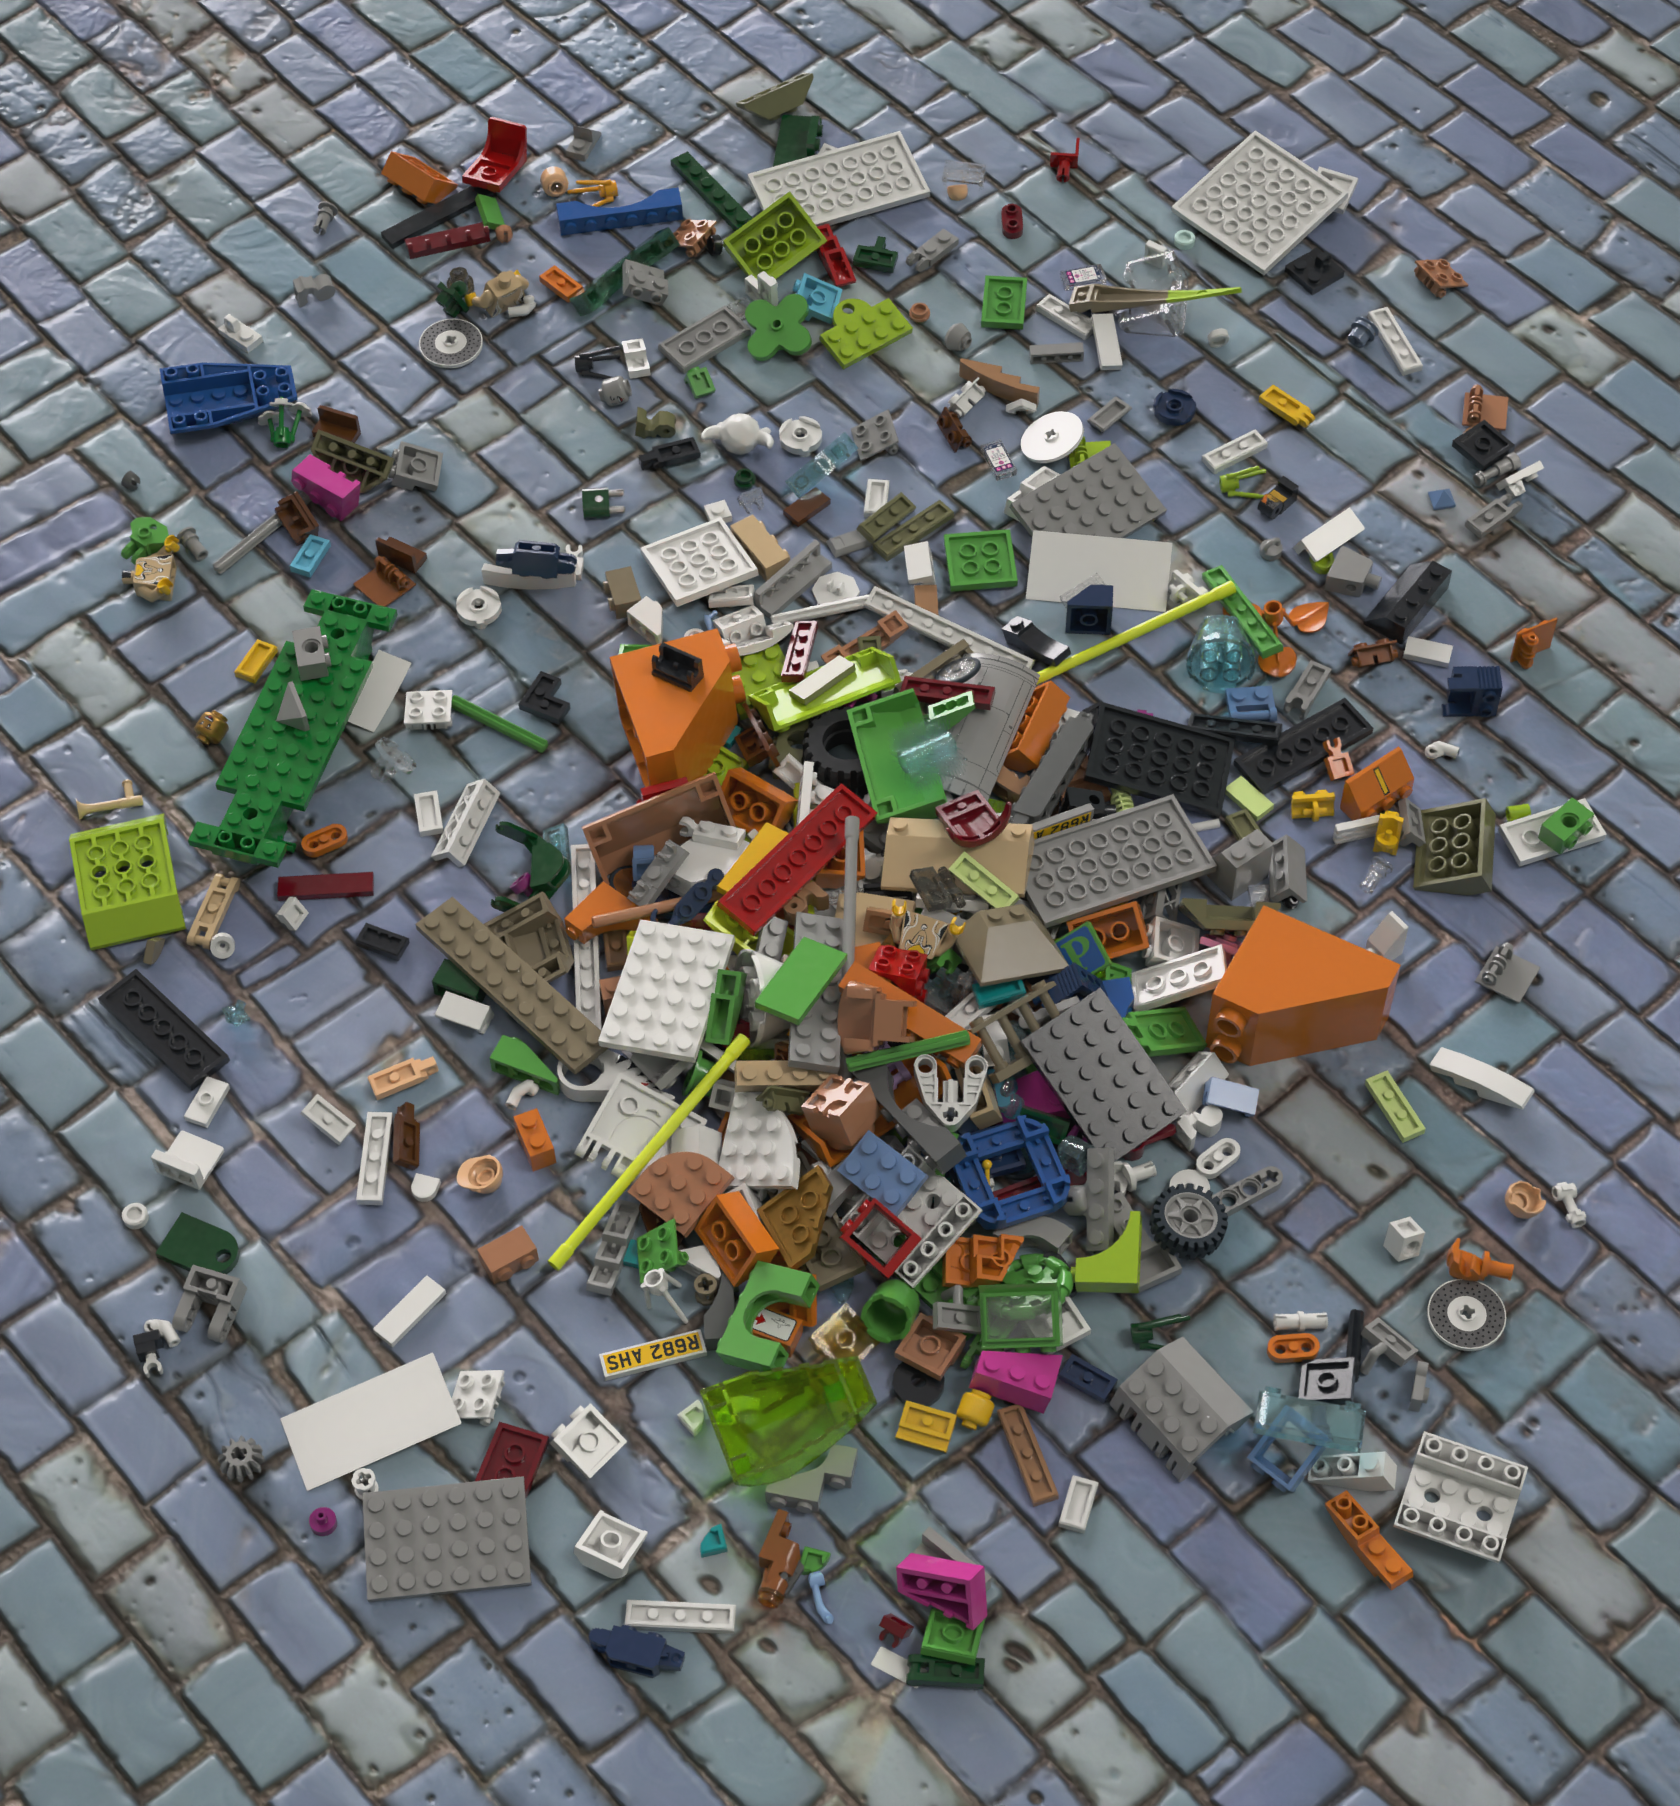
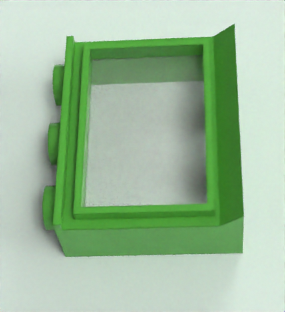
M1060 1282L978 1285L980 1293L981 1349L1004 1352V1348H1014L1017 1353H1030V1347H1041V1352H1057L1056 1347L1063 1346Z

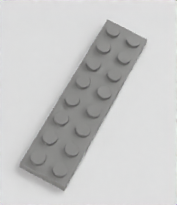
M796 912L793 950L803 937H807L843 951V919ZM842 968L800 1025L790 1022L789 1067L838 1074L841 1036L838 1035V1009L841 999L838 985L842 980Z

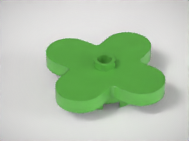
M787 295L777 306H773L768 301L762 299L755 300L747 306L745 310L746 320L756 330L748 341V350L754 359L758 361L769 360L778 350H785L791 355H802L810 349L812 344L811 335L801 325L809 313L808 303L802 295Z

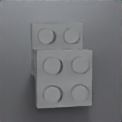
M621 1051L661 1091L664 1088H670L677 1081L676 1077L682 1071H688L695 1064L664 1057Z

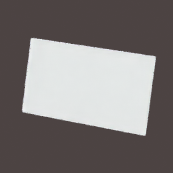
M1033 530L1026 599L1067 603L1068 600L1089 585L1104 584L1113 585V607L1166 612L1172 543Z
M433 1353L280 1419L307 1491L461 1424Z

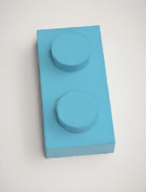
M310 534L290 564L291 572L311 578L331 547L330 540Z

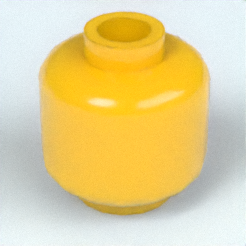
M972 1389L971 1392H965L962 1395L956 1411L957 1417L962 1420V1426L976 1431L977 1426L986 1427L995 1407L994 1403L990 1400L991 1396L989 1394Z

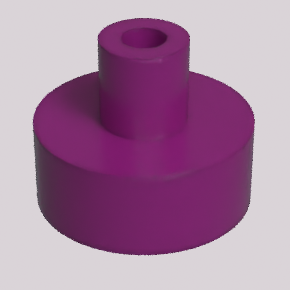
M528 872L524 873L510 886V889L516 895L523 891L529 897L533 891L530 887L531 875Z
M320 1507L311 1513L309 1524L314 1534L328 1536L335 1531L337 1518L330 1508Z

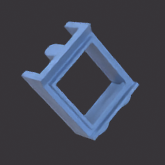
M1285 1406L1247 1458L1253 1462L1251 1467L1263 1476L1267 1473L1274 1478L1271 1483L1283 1492L1287 1489L1295 1492V1489L1333 1440L1293 1409ZM1288 1422L1317 1444L1292 1478L1263 1456Z

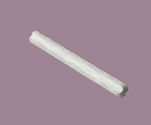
M869 595L774 614L770 617L771 624L782 621L795 623V621H806L863 609Z

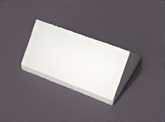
M697 1124L676 1129L671 1135V1154L676 1152H694L702 1154L719 1164L722 1151L721 1132Z

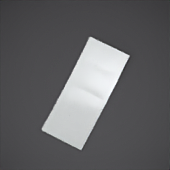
M378 650L372 662L373 669L348 719L349 723L371 732L376 730L411 666V662Z

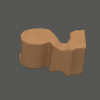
M814 881L808 883L796 897L783 907L784 919L788 921L789 925L795 926L796 912L808 913V905L814 906L818 911L830 909L829 894Z

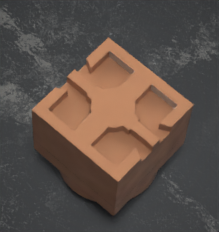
M831 1074L801 1106L811 1131L819 1138L827 1140L828 1144L837 1150L855 1148L868 1130L874 1133V1122L881 1116L879 1105L869 1083L862 1081L853 1082L850 1078L845 1081L842 1076Z

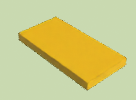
M766 822L718 884L717 892L725 895L789 833Z

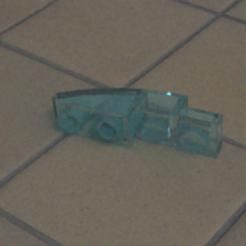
M844 432L785 482L795 495L800 498L859 448L848 434Z

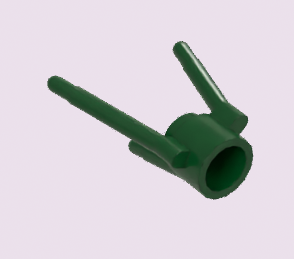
M1176 1314L1147 1322L1131 1323L1132 1344H1139L1140 1350H1158L1165 1345L1148 1343V1340H1153V1328L1189 1321L1191 1317L1189 1315L1181 1317V1314Z

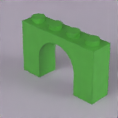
M758 1260L754 1269L749 1274V1280L744 1291L739 1296L736 1309L728 1320L725 1333L718 1341L716 1353L725 1364L779 1378L789 1354L781 1343L754 1336V1321L765 1307L778 1302L810 1308L820 1287L819 1283L811 1273Z

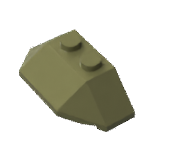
M803 72L736 102V105L759 118L768 119L769 121L780 118V114L794 112L798 106L804 103L814 78L813 73Z
M319 429L311 447L313 456L331 466L330 470L337 474L340 471L345 473V478L351 482L355 480L361 482L360 493L363 494L387 480L395 460L392 457Z

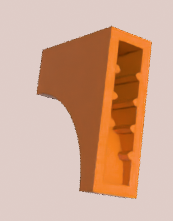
M603 881L564 920L567 935L571 939H577L585 944L593 937L612 930L637 931L640 919L650 921V916L593 928L592 916L638 906Z

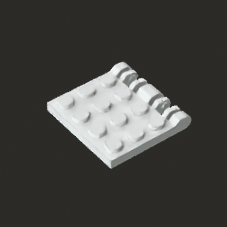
M619 1072L574 1154L584 1158L593 1142L595 1146L587 1161L591 1163L595 1161L600 1148H604L609 1153L604 1158L601 1168L606 1171L614 1155L618 1156L619 1159L611 1174L619 1178L680 1105ZM691 1111L677 1129L697 1124L705 1126L707 1119ZM671 1136L633 1180L631 1185L635 1183L653 1162L671 1154Z

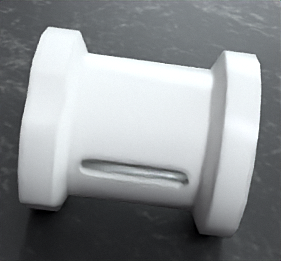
M361 1468L354 1472L351 1481L355 1488L356 1496L360 1500H363L362 1493H368V1490L371 1492L379 1491L375 1474L371 1469Z

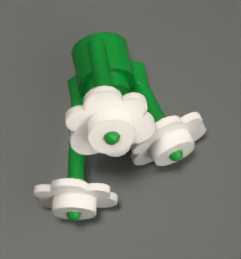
M275 398V402H270V406H278L279 412H264L258 416L259 425L269 426L270 442L275 447L288 448L291 446V443L295 442V433L300 417H311V408L302 402L293 404L288 402L286 398ZM284 407H289V412L296 414L291 432L288 427L284 426ZM279 423V427H276V430H274V424Z

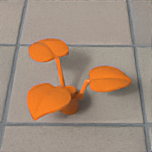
M1268 601L1264 605V610H1261L1258 605L1251 603L1260 616L1265 619L1266 623L1273 627V633L1277 638V626L1282 623L1283 616L1291 626H1297L1299 631L1314 633L1324 627L1329 610V602H1313L1293 608L1288 616L1285 608H1282V604L1279 601ZM1223 607V616L1227 626L1233 632L1244 635ZM1283 647V651L1264 659L1260 655L1258 657L1260 669L1275 678H1281L1290 674L1295 668L1297 661L1296 653L1291 647Z

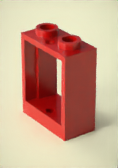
M872 1198L871 1201L865 1199L856 1211L859 1215L854 1221L849 1218L840 1228L842 1235L839 1239L885 1279H889L922 1238L876 1198ZM873 1209L907 1237L883 1266L850 1238L851 1234Z

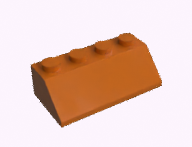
M1051 680L1034 689L1003 763L1007 769L1023 773L1031 769H1037L1041 757L1050 746V740L1053 733L1059 727L1058 723L1061 716L1066 712V705L1070 699Z

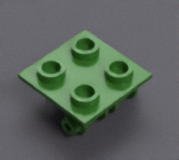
M674 1218L637 1238L640 1284L644 1283L645 1275L651 1270L663 1268L669 1274L675 1271L676 1267L685 1266L689 1260L686 1252L678 1250L676 1221Z

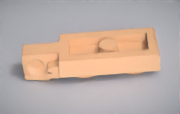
M433 1056L422 1061L411 1058L369 1075L367 1078L378 1101L427 1080L428 1076L439 1070Z

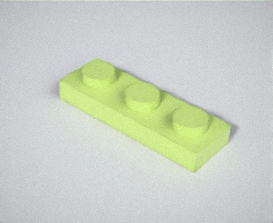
M965 851L948 869L951 874L993 908L1012 906L1020 899L1014 891Z
M1388 1070L1365 1080V1086L1402 1143L1425 1133L1426 1128Z

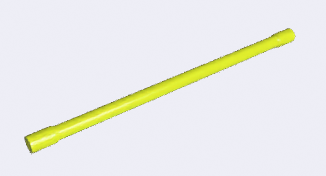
M1228 581L1213 588L1210 592L1063 660L1056 667L1050 666L1037 672L1040 675L1037 685L1206 605L1235 594L1236 587L1234 583Z
M739 1033L726 1048L725 1053L587 1217L549 1258L547 1262L550 1266L559 1271L565 1265L575 1249L733 1061L738 1059L751 1042L745 1035Z

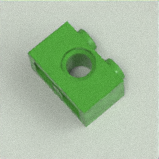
M1572 797L1541 825L1538 839L1558 854L1563 853L1566 849L1570 850L1575 846L1581 835L1586 836L1593 828L1592 820L1594 813Z

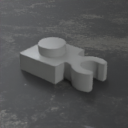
M1418 1361L1409 1404V1410L1419 1412L1421 1404H1427L1430 1388L1425 1387L1429 1363Z

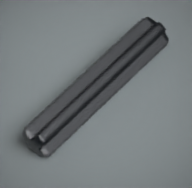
M1352 1309L1349 1315L1346 1358L1355 1357L1356 1383L1360 1373L1361 1332L1363 1330L1364 1312Z

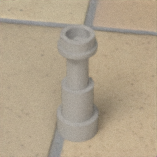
M1511 452L1485 472L1477 471L1473 475L1475 484L1477 486H1484L1487 484L1488 479L1496 475L1500 476L1508 471L1513 472L1520 468V458L1515 452Z

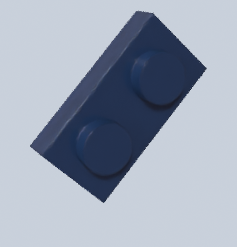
M1074 1354L1070 1356L1059 1373L1058 1378L1103 1404L1118 1381L1117 1378Z

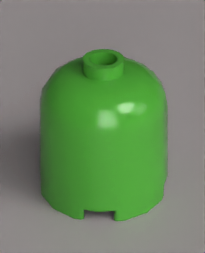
M894 1279L881 1283L862 1308L861 1320L864 1321L868 1329L867 1333L875 1340L884 1343L904 1339L911 1330L920 1307L919 1295L905 1281Z

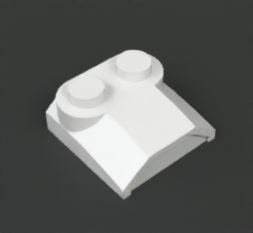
M600 1510L575 1545L574 1554L582 1565L610 1578H622L627 1574L629 1564L647 1537L648 1532L642 1531Z

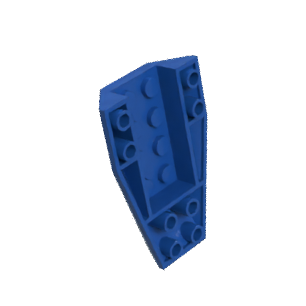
M201 362L160 368L170 434L216 428L258 417L266 411L279 409L278 406H270V402H275V398L283 397L291 403L298 400L291 365Z

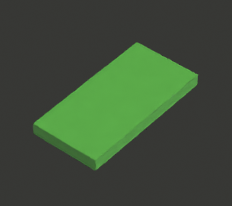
M803 937L756 999L755 1008L800 1025L847 961V953Z

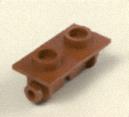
M1388 638L1376 641V644L1372 645L1359 643L1353 646L1354 648L1348 653V656L1354 655L1351 659L1352 665L1358 668L1374 665L1373 656H1376L1378 664L1392 662L1398 658L1397 650H1393L1397 640L1389 641Z

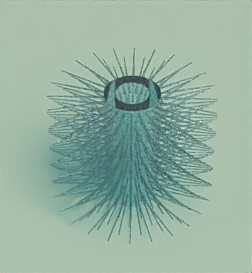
M936 715V721L932 722L930 719V723L927 726H924L921 722V726L915 729L911 723L913 730L909 731L906 727V732L903 727L904 733L902 732L901 734L897 730L898 736L901 737L896 739L899 744L896 755L898 761L894 762L900 763L899 767L903 769L902 773L903 771L905 772V780L906 773L907 778L908 774L909 777L911 776V786L912 781L916 785L920 782L922 784L926 783L927 780L933 782V779H936V777H933L937 774L941 779L945 772H948L951 776V771L954 775L953 769H950L959 764L955 760L957 757L956 751L957 749H962L956 746L952 733L950 734L947 731L948 724L944 731L945 726L942 723L940 724L941 720L939 718L938 721Z

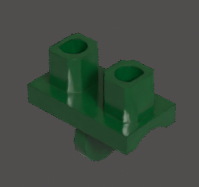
M440 281L437 287L441 292L435 300L440 306L444 307L443 311L453 318L458 315L460 310L467 313L470 308L462 299L468 292L466 283L456 281L448 289Z

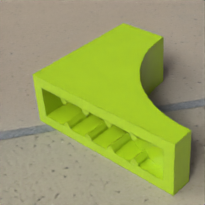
M1130 1211L1125 1231L1111 1247L1093 1256L1076 1258V1267H1071V1274L1077 1292L1139 1293L1142 1242L1141 1211Z

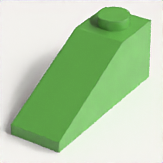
M502 1035L489 1058L492 1071L521 1082L527 1079L534 1080V1083L538 1084L539 1089L559 1095L560 1086L558 1078L519 1038Z

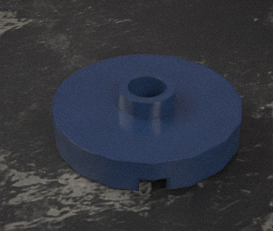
M1169 389L1168 392H1161L1156 396L1153 412L1155 417L1166 425H1184L1195 416L1196 402H1194L1188 392L1179 389Z

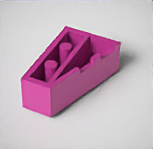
M310 454L292 470L291 482L296 489L305 492L315 504L321 505L331 517H336L339 521H342L359 505L361 482L357 480L351 482L345 478V473L341 471L338 474L330 470L331 466Z
M982 1351L974 1367L969 1388L1044 1414L1052 1398L1063 1355Z
M910 1553L896 1567L899 1593L926 1607L932 1605L943 1611L944 1616L950 1619L955 1617L965 1622L966 1627L974 1630L988 1616L984 1566Z

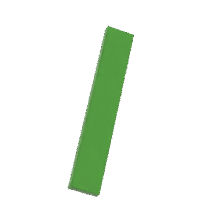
M1222 565L1202 573V579L1210 590L1228 581L1234 583L1236 593L1219 602L1262 659L1283 651V644Z

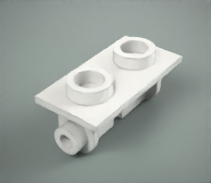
M979 377L973 382L968 381L961 388L962 393L960 395L956 393L948 401L950 405L948 410L956 413L958 418L964 417L973 407L968 400L975 405L985 396V388L976 384L980 379Z

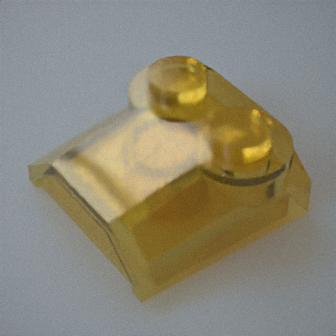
M847 1303L808 1338L813 1350L823 1355L844 1376L880 1343V1341L875 1340L867 1333L868 1329L864 1321Z

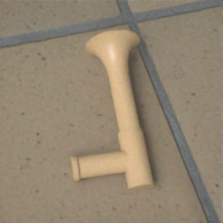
M126 779L122 782L125 798L94 804L81 803L76 799L79 821L81 822L84 816L94 812L142 806V795L134 796L133 783L131 780Z

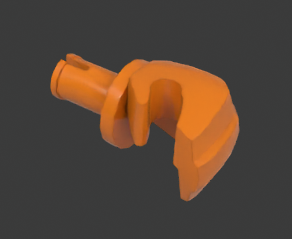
M1457 1238L1451 1245L1447 1253L1446 1263L1449 1274L1453 1278L1468 1281H1484L1485 1277L1491 1275L1511 1281L1514 1264L1491 1260L1490 1252L1488 1251L1483 1252L1481 1259L1472 1253L1460 1250L1461 1238Z

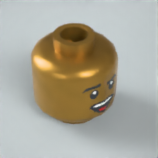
M215 710L204 712L194 726V730L198 734L197 740L207 746L210 743L219 744L229 730V726L226 723L228 719Z

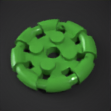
M1024 1254L1019 1256L1020 1259L1014 1260L1001 1282L1002 1284L1060 1282L1061 1305L1064 1304L1065 1297H1068L1072 1292L1073 1276L1066 1263L1054 1256L1047 1258L1043 1257L1044 1254ZM1051 1295L988 1297L989 1311L1002 1319L1008 1317L1011 1321H1028L1036 1319L1035 1317L1045 1314L1046 1316L1052 1313Z

